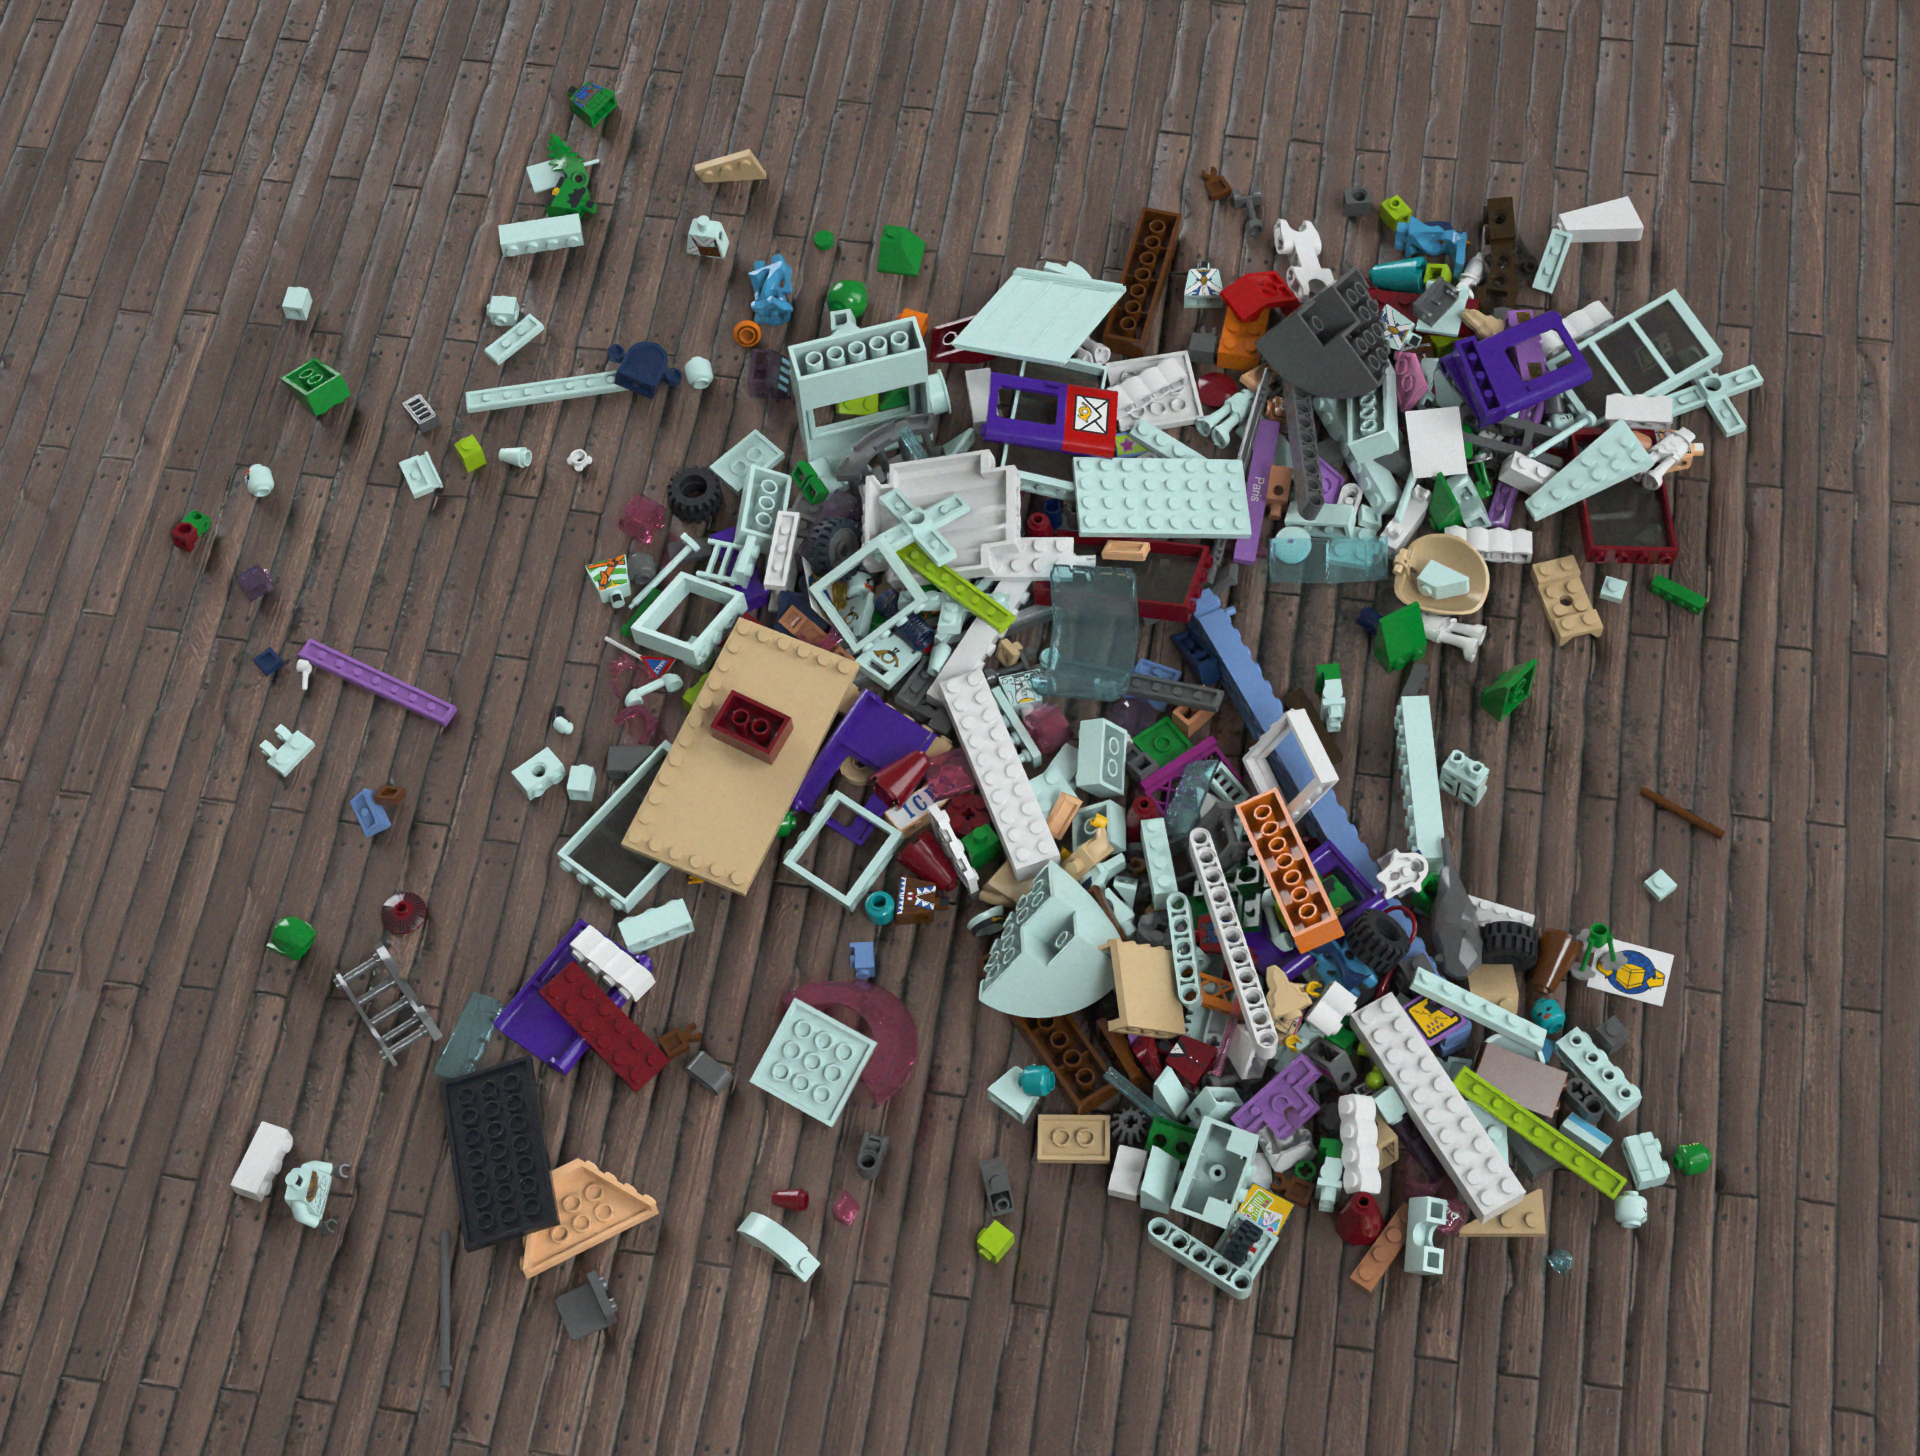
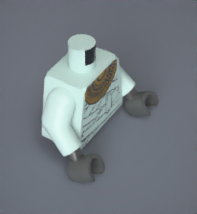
M310 1161L303 1164L301 1168H293L285 1178L287 1189L284 1198L285 1202L292 1209L295 1220L312 1228L319 1227L322 1235L326 1236L334 1233L335 1231L329 1229L328 1226H336L338 1223L335 1219L331 1218L321 1221L332 1180L330 1174L333 1173L337 1179L347 1178L349 1175H343L342 1168H351V1166L347 1163L332 1166V1163Z

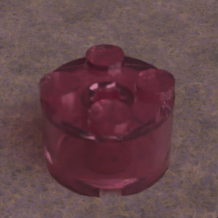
M640 493L641 496L635 495L625 507L623 512L626 513L624 520L620 518L618 527L622 532L648 545L653 539V532L656 529H661L665 524L666 518L663 517L665 508Z
M1047 701L1025 716L1026 724H1024V727L1030 737L1033 736L1036 740V746L1042 754L1046 752L1052 753L1073 739V732L1068 733L1066 728L1069 726L1067 719L1057 706H1050V701Z

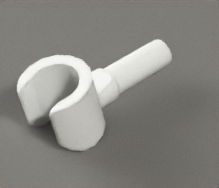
M299 659L297 671L303 672L302 690H307L308 676L312 671V665L307 660Z

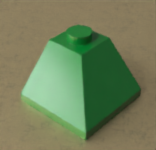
M884 225L880 240L878 272L918 277L926 243L905 227Z
M1442 472L1437 473L1429 507L1431 518L1428 519L1432 530L1437 529L1439 534L1444 533L1445 527L1452 525L1464 526L1459 504Z

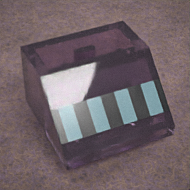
M753 348L747 382L750 397L791 400L790 360L775 350Z

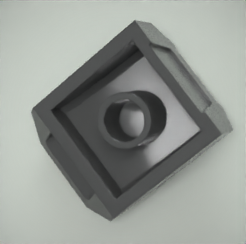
M1536 1115L1538 1118H1540V1119L1543 1120L1545 1123H1547L1548 1125H1550L1551 1127H1553L1555 1130H1557V1129L1555 1128V1126H1554L1548 1119H1546V1118H1544V1117H1541V1116H1539V1115ZM1509 1129L1507 1144L1531 1183L1563 1166L1519 1134Z

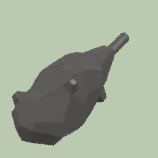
M1444 837L1441 838L1444 867L1439 871L1437 891L1431 908L1432 939L1437 952L1434 962L1439 964L1442 971L1452 978L1465 980L1482 963L1483 941L1476 915L1477 906L1472 904L1457 870L1453 866L1450 838Z

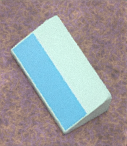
M1573 1112L1561 1124L1559 1132L1599 1159L1613 1141L1612 1138Z

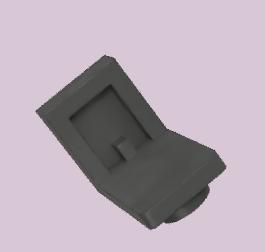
M1424 952L1398 963L1395 982L1393 983L1398 995L1401 992L1410 999L1412 990L1409 988L1414 972L1418 967L1435 974Z

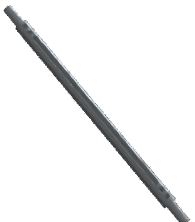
M1264 368L1260 384L1257 385L1237 460H1242L1244 477L1269 392L1268 384L1272 370L1269 368ZM1215 538L1210 554L1213 556V565L1211 569H1208L1205 586H1213L1216 572L1221 566L1227 539Z

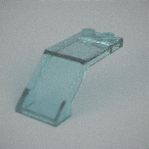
M1388 536L1330 539L1270 538V582L1343 583L1388 580Z

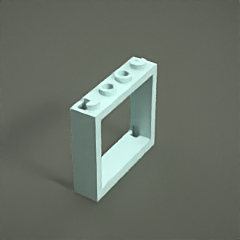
M883 535L875 537L809 587L811 593L854 653L861 650L865 653L874 646L872 642L878 638L880 640L886 638L891 634L890 629L895 625L900 627L909 620L907 616L912 612L915 615L921 612L926 607L924 603L929 600ZM879 549L915 600L864 639L858 641L823 591Z
M681 571L631 626V631L636 644L699 666L714 647L721 642L727 632L733 628L738 618L747 611L748 606L744 593ZM689 592L726 604L723 610L693 644L656 631Z
M835 790L833 795L830 794L825 799L822 810L813 815L808 829L800 833L795 847L786 852L783 864L788 871L853 913L902 845L905 838L902 832ZM839 803L890 835L846 896L796 864Z

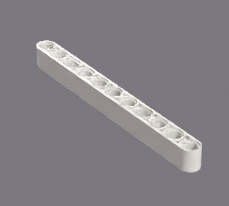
M1195 828L1189 836V852L1257 1056L1262 1059H1271L1277 1052L1278 1036L1211 835L1204 828ZM1229 940H1235L1237 942L1231 943L1229 942ZM1236 960H1241V961H1243V962H1242V963H1237V962H1235V961H1236ZM1247 980L1250 983H1242L1241 981ZM1249 1001H1255V1002H1257V1003H1256V1004H1250V1003H1248V1002H1249ZM1260 1021V1022H1263L1264 1024H1263V1025H1258V1024H1256L1255 1022ZM1267 1042V1043H1270L1271 1045H1270V1046H1264V1045L1261 1044V1043Z

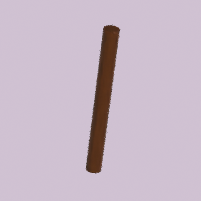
M1642 788L1641 796L1719 839H1722L1725 831L1648 788Z

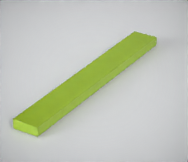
M915 542L896 551V554L904 564L999 634H1002L1016 620L1014 614L944 564L937 567Z
M1466 1066L1462 1067L1453 1080V1084L1460 1094L1611 1200L1616 1198L1627 1182V1179Z

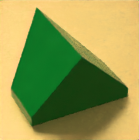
M908 386L882 392L878 398L880 410L910 404Z
M1437 871L1427 873L1421 882V891L1418 893L1413 892L1411 901L1412 905L1430 917L1439 879Z

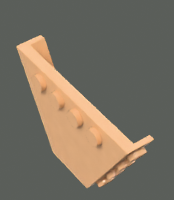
M577 1158L553 1170L552 1177L561 1225L523 1236L525 1254L520 1258V1270L529 1279L659 1214L656 1201L647 1194H644V1196L640 1195L628 1183L621 1184L613 1174L609 1172L604 1174L599 1171L598 1167L588 1160L584 1162Z

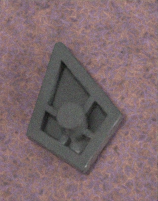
M1237 563L1218 570L1211 587L1213 594L1218 596L1231 585L1235 586L1238 583L1239 565Z

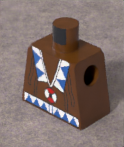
M900 876L896 908L897 925L934 922L935 910L949 911L950 897L937 896V886L933 882Z

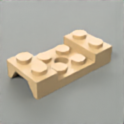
M1574 555L1533 564L1530 570V576L1559 646H1563L1573 637L1591 633L1595 637H1600L1603 631V625L1597 610H1593L1581 582V572ZM1563 599L1569 600L1571 605L1564 606L1560 601Z

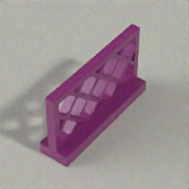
M1212 735L1139 783L1138 792L1141 796H1148L1154 800L1162 818H1164V822L1170 830L1179 824V817H1183V810H1200L1199 799L1195 807L1184 806L1185 795L1198 798V793L1186 791L1187 782L1200 783L1201 790H1203V784H1205L1201 778L1189 776V769L1192 767L1203 768V776L1206 769L1213 767V765L1207 764V757L1215 753L1239 783L1243 781L1239 773L1216 745L1217 741ZM1174 779L1185 780L1184 789L1171 788V781ZM1220 782L1219 784H1220L1221 787H1222L1225 783H1224V782ZM1230 786V787L1227 788L1225 791L1228 792V791L1231 790L1233 787ZM1157 790L1167 792L1166 801H1156L1152 794ZM1169 794L1183 795L1181 805L1168 803ZM1167 807L1180 810L1179 817L1174 821H1171L1168 817Z

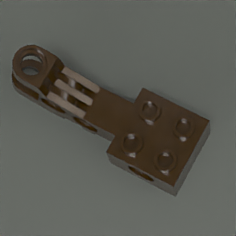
M1512 196L1487 199V205L1483 206L1482 213L1483 225H1487L1485 226L1484 239L1485 245H1489L1491 269L1487 284L1476 288L1474 299L1479 300L1478 311L1483 312L1486 294L1507 297L1505 307L1515 310L1520 280L1519 276H1515L1514 270H1517L1518 259L1517 256H1513L1512 251L1515 250L1516 245ZM1499 261H1506L1508 266L1501 268L1497 263ZM1500 280L1504 283V286L1498 288L1493 283Z

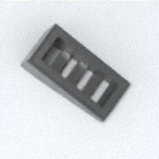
M421 394L402 403V406L422 434L440 425L438 416Z

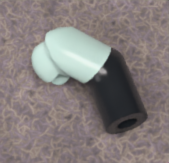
M554 706L552 727L559 733L570 734L573 731V724L563 718L564 707Z

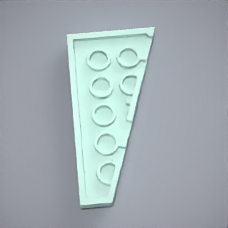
M1620 418L1527 499L1525 507L1535 522L1654 466L1653 459L1623 418Z

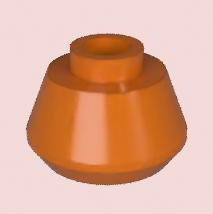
M750 320L741 321L734 327L733 338L739 346L752 347L761 338L760 327Z

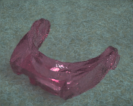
M831 621L830 632L824 640L818 643H811L802 633L799 634L798 638L803 642L829 651L844 637Z
M642 704L630 706L620 711L614 718L617 724L630 717H638L646 721L647 730L638 741L639 745H646L648 739L657 731L660 721Z

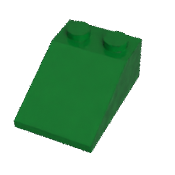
M316 357L281 377L282 382L315 416L326 413L330 407L344 402L345 398L351 395L342 375Z
M1417 601L1378 620L1373 654L1387 674L1394 670L1399 671L1406 664L1412 661H1419L1424 657L1427 640L1420 605Z
M1534 658L1512 667L1506 673L1502 672L1491 687L1488 685L1482 691L1480 707L1501 722L1530 695L1538 661Z

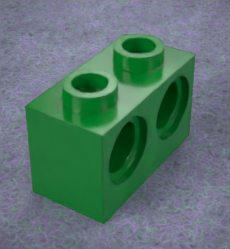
M1154 1115L1145 1149L1151 1153L1152 1146H1156L1179 1160L1180 1164H1185L1188 1161L1198 1129ZM1157 1134H1162L1166 1137L1167 1140L1164 1142H1158L1155 1140L1154 1136ZM1183 1141L1187 1142L1190 1147L1183 1150L1177 1144Z

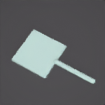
M599 159L588 161L583 164L584 166L593 165L599 163ZM550 161L526 167L534 193L555 188L560 177H565V171H552V168L556 165H549Z

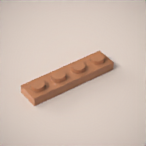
M1405 1202L1397 1210L1349 1278L1350 1282L1368 1294L1372 1292L1406 1244L1409 1205Z

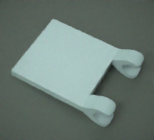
M1428 280V281H1427V285H1426V290H1427L1435 281ZM1462 285L1460 287L1459 300L1432 328L1418 319L1416 331L1458 337L1462 322V312L1469 297V286Z

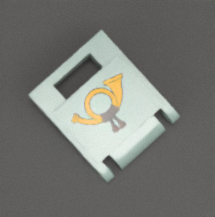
M873 592L839 604L838 613L850 630H853V634L858 641L868 636L876 601V595ZM833 629L831 638L843 648L849 647L844 637Z
M890 634L883 640L876 639L873 642L874 646L865 653H862L855 662L860 663V672L889 691L921 659L922 653L920 651L915 653L908 643L895 634L892 636ZM871 661L887 672L881 675L872 669Z

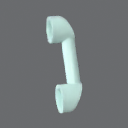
M664 674L661 678L631 690L625 699V705L629 711H634L643 705L641 696L663 686L666 687L668 692L677 691L682 687L683 681L677 674Z
M1269 888L1262 895V909L1266 916L1272 942L1280 950L1287 952L1293 949V940L1288 932L1280 934L1273 910L1277 900L1272 889Z

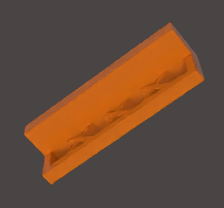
M1186 969L1183 972L1182 977L1184 978L1188 975H1192L1193 970ZM1200 972V978L1205 980L1201 982L1203 994L1201 1007L1242 1020L1243 1013L1239 1002L1238 1004L1229 1002L1225 996L1226 993L1235 990L1233 983ZM1211 982L1216 983L1220 992L1213 995L1206 994L1203 986ZM1189 992L1186 994L1185 1000H1194L1196 993Z

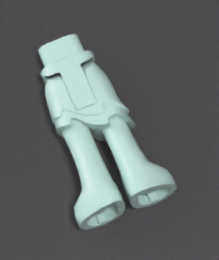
M1248 388L1234 394L1228 400H1225L1224 405L1211 415L1199 418L1195 423L1197 431L1204 437H1208L1211 434L1214 444L1221 449L1225 448L1230 442L1229 432L1237 424L1240 426L1249 416L1255 393ZM1230 413V417L1228 419H1226L1220 425L1216 426L1225 416H1227Z

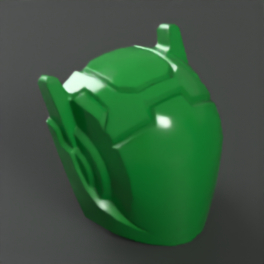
M288 916L282 918L274 926L272 943H268L266 946L268 949L275 951L276 954L297 961L309 950L319 933L310 924L295 916Z

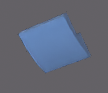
M1140 658L1133 670V673L1178 682L1182 675L1181 671L1144 658ZM1129 695L1123 696L1125 699L1165 712L1169 703Z

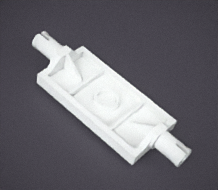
M1021 537L1020 552L995 555V575L985 576V581H1073V571H1076V569H1096V555H1076L1074 553V537Z

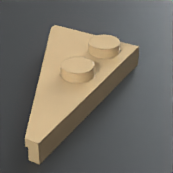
M1537 1189L1525 1195L1523 1201L1483 1224L1476 1219L1459 1227L1458 1237H1545L1542 1189Z

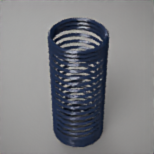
M888 589L882 592L874 604L875 609L886 621L890 619V616L892 618L899 611L897 603L900 594L895 589ZM895 593V595L890 596V597L883 603V605H882V607H881V609H880V605L882 604V602H883L889 595ZM892 597H894V598H893L891 601H889V603L884 607V605L887 603V601L890 600ZM912 612L905 626H900L899 628L895 625L893 628L914 651H920L932 643L935 631L919 614L915 615ZM929 631H931L930 635L927 637L925 641H923L919 645H914L921 642L924 638H926V636L929 634ZM925 632H927L922 639L916 642V640H918L920 637L924 635Z

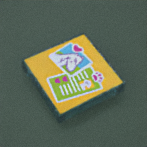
M1252 1182L1245 1202L1240 1203L1237 1211L1279 1237L1296 1204Z

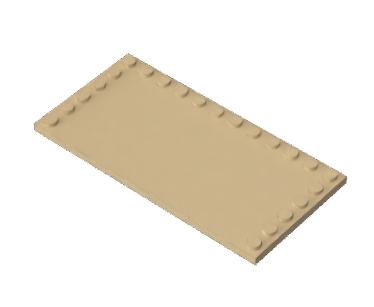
M739 617L622 840L621 846L745 897L860 669V663ZM731 690L791 717L794 729L772 765L713 738L710 725Z

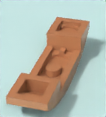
M791 605L778 622L799 640L850 660H856L794 605Z

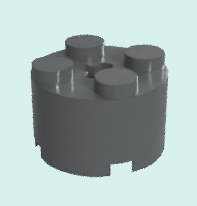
M1167 909L1161 912H1150L1140 917L1135 939L1136 944H1150L1151 947L1163 946L1165 950L1173 951ZM1183 923L1177 926V932L1185 931Z

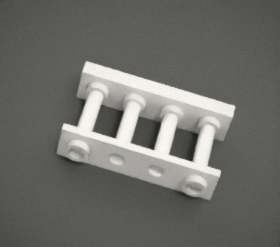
M778 511L764 579V589L772 590L768 612H778L782 591L794 592L804 543V538H796L800 521V513Z

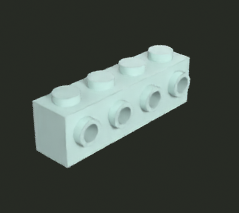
M1576 1027L1555 1043L1553 1053L1576 1078L1583 1079L1603 1099L1605 1110L1617 1122L1639 1106L1642 1099L1640 1090L1624 1078L1622 1070L1611 1064L1606 1053L1592 1043L1590 1036L1586 1032Z

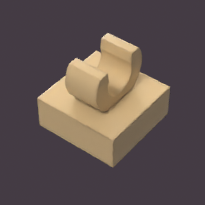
M1007 638L1003 639L998 645L995 656L1005 667L1017 663L1020 655L1018 650L1023 649V646L1018 641L1012 644Z

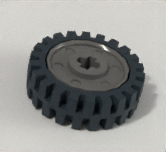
M827 517L819 522V526H815L814 530L816 533H811L810 536L813 541L808 543V546L811 547V550H808V555L811 558L808 560L809 564H813L811 566L812 571H815V575L820 577V579L862 548L861 537L863 532L859 531L861 528L859 525H856L855 521L842 517ZM858 564L836 582L851 580V576L857 574L856 570H860L861 565Z

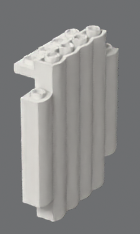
M989 449L890 464V472L887 473L888 484L881 485L874 475L866 476V485H863L864 496H862L864 514L862 515V547L865 546V542L898 525L894 518L879 503L880 496L898 488L916 508L920 507L923 511L956 493L969 505L970 512L937 529L957 554V558L947 562L945 565L964 579L995 575V555L1020 552L1021 550L1020 473L1015 465L995 467V457ZM870 555L862 561L863 567L869 573L886 571V580L894 589L906 588L885 558L877 562ZM904 564L919 586L931 584Z

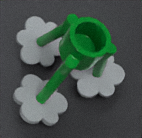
M1478 452V454L1472 456L1470 461L1466 462L1467 465L1473 464L1479 481L1474 483V486L1481 500L1493 495L1484 461L1492 459L1493 455H1487L1486 452Z
M1592 924L1590 930L1583 929L1576 936L1577 942L1579 939L1584 943L1582 951H1585L1582 963L1574 962L1569 969L1573 977L1579 980H1589V978L1595 977V972L1591 970L1587 962L1590 954L1595 953L1596 949H1600L1606 943H1608L1609 951L1605 953V957L1600 959L1603 969L1607 971L1619 970L1623 965L1627 964L1628 959L1624 956L1623 952L1615 953L1613 946L1614 936L1609 934V928L1605 924Z

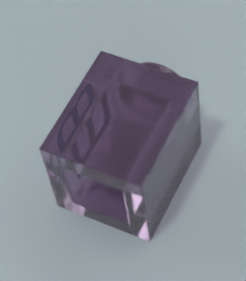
M258 563L236 576L240 588L250 602L273 590L270 583L273 580L267 569L262 570Z

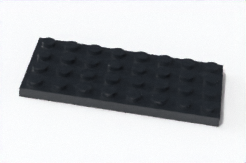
M526 1055L440 1082L465 1250L470 1253L561 1225L532 1057Z

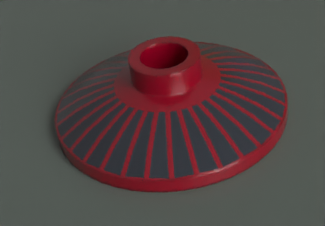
M400 892L391 896L384 903L381 910V919L384 926L396 934H408L417 930L423 924L427 915L425 902L420 896L412 892ZM406 907L403 912H399L401 908Z

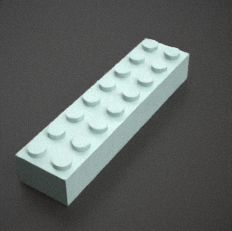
M1429 695L1402 696L1400 705H1396L1394 727L1395 730H1398L1396 746L1397 749H1400L1401 755L1398 757L1399 769H1402L1403 776L1400 778L1401 789H1405L1403 809H1407V816H1405V829L1409 830L1407 849L1411 850V853L1420 850L1422 856L1428 862V872L1437 871L1439 874V871L1444 867L1441 838H1444Z

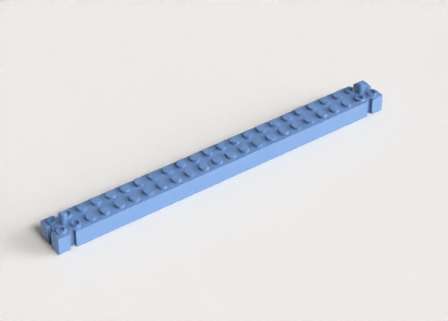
M1210 588L1202 590L1201 598L1196 601V612L1191 615L1189 623L1186 624L1218 657L1223 678L1220 682L1254 740L1258 742L1259 737L1267 733L1270 726L1282 717L1281 714L1284 713L1282 711L1283 706L1279 698H1275L1272 694V687L1269 681L1263 679L1259 664L1253 662L1250 649L1241 642V635L1238 629H1234L1231 625L1230 616L1236 614L1235 607L1230 606L1223 610L1219 608L1221 606L1217 594H1213ZM1293 731L1266 757L1268 764L1290 801L1315 778ZM1331 788L1301 818L1309 834L1319 839L1321 845L1330 840L1372 887L1383 889V886L1375 877L1380 872L1378 864L1370 859L1366 844L1360 842L1356 827L1348 822L1347 813L1342 805H1338L1335 792ZM1339 867L1332 869L1335 878L1346 887L1357 903L1365 898V895ZM1391 897L1387 900L1389 905L1386 908L1393 905H1401L1398 899ZM1401 910L1389 912L1387 915L1394 918L1410 938L1412 933L1411 920L1406 918ZM1415 936L1414 941L1411 943L1410 951L1400 962L1424 952L1435 971V975L1445 979L1436 970L1437 965L1433 957H1429L1426 953L1422 938ZM1398 965L1393 973L1394 979L1396 977L1395 973H1397ZM1412 990L1410 999L1414 1000L1421 994ZM1463 1015L1467 1021L1464 1027L1434 1044L1441 1059L1467 1047L1472 1023L1468 1017Z

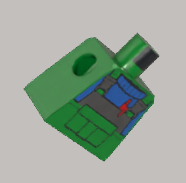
M586 82L580 89L571 86L567 91L573 113L592 129L617 106L615 92L591 82Z

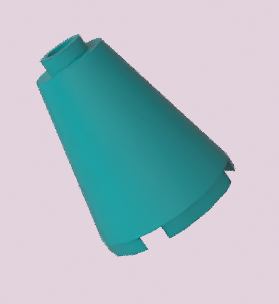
M1420 256L1374 265L1373 269L1369 270V280L1372 281L1373 286L1390 291L1423 294L1426 290L1422 286L1424 285L1427 260H1424L1425 257Z

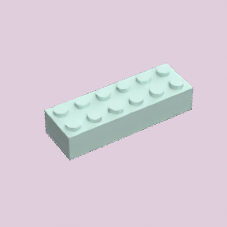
M1391 363L1385 370L1387 376L1380 387L1362 396L1347 398L1348 446L1358 464L1370 462L1375 458L1392 454L1394 451L1399 450L1396 372Z

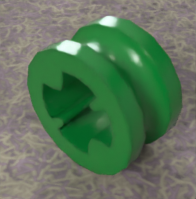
M1301 1160L1296 1164L1294 1176L1312 1183L1316 1176V1166L1309 1160ZM1305 1167L1308 1168V1172H1312L1308 1173L1307 1177L1302 1176V1172L1299 1173Z

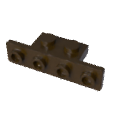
M1299 688L1284 695L1282 699L1288 710L1305 709L1331 764L1334 765L1342 761V753L1303 689Z

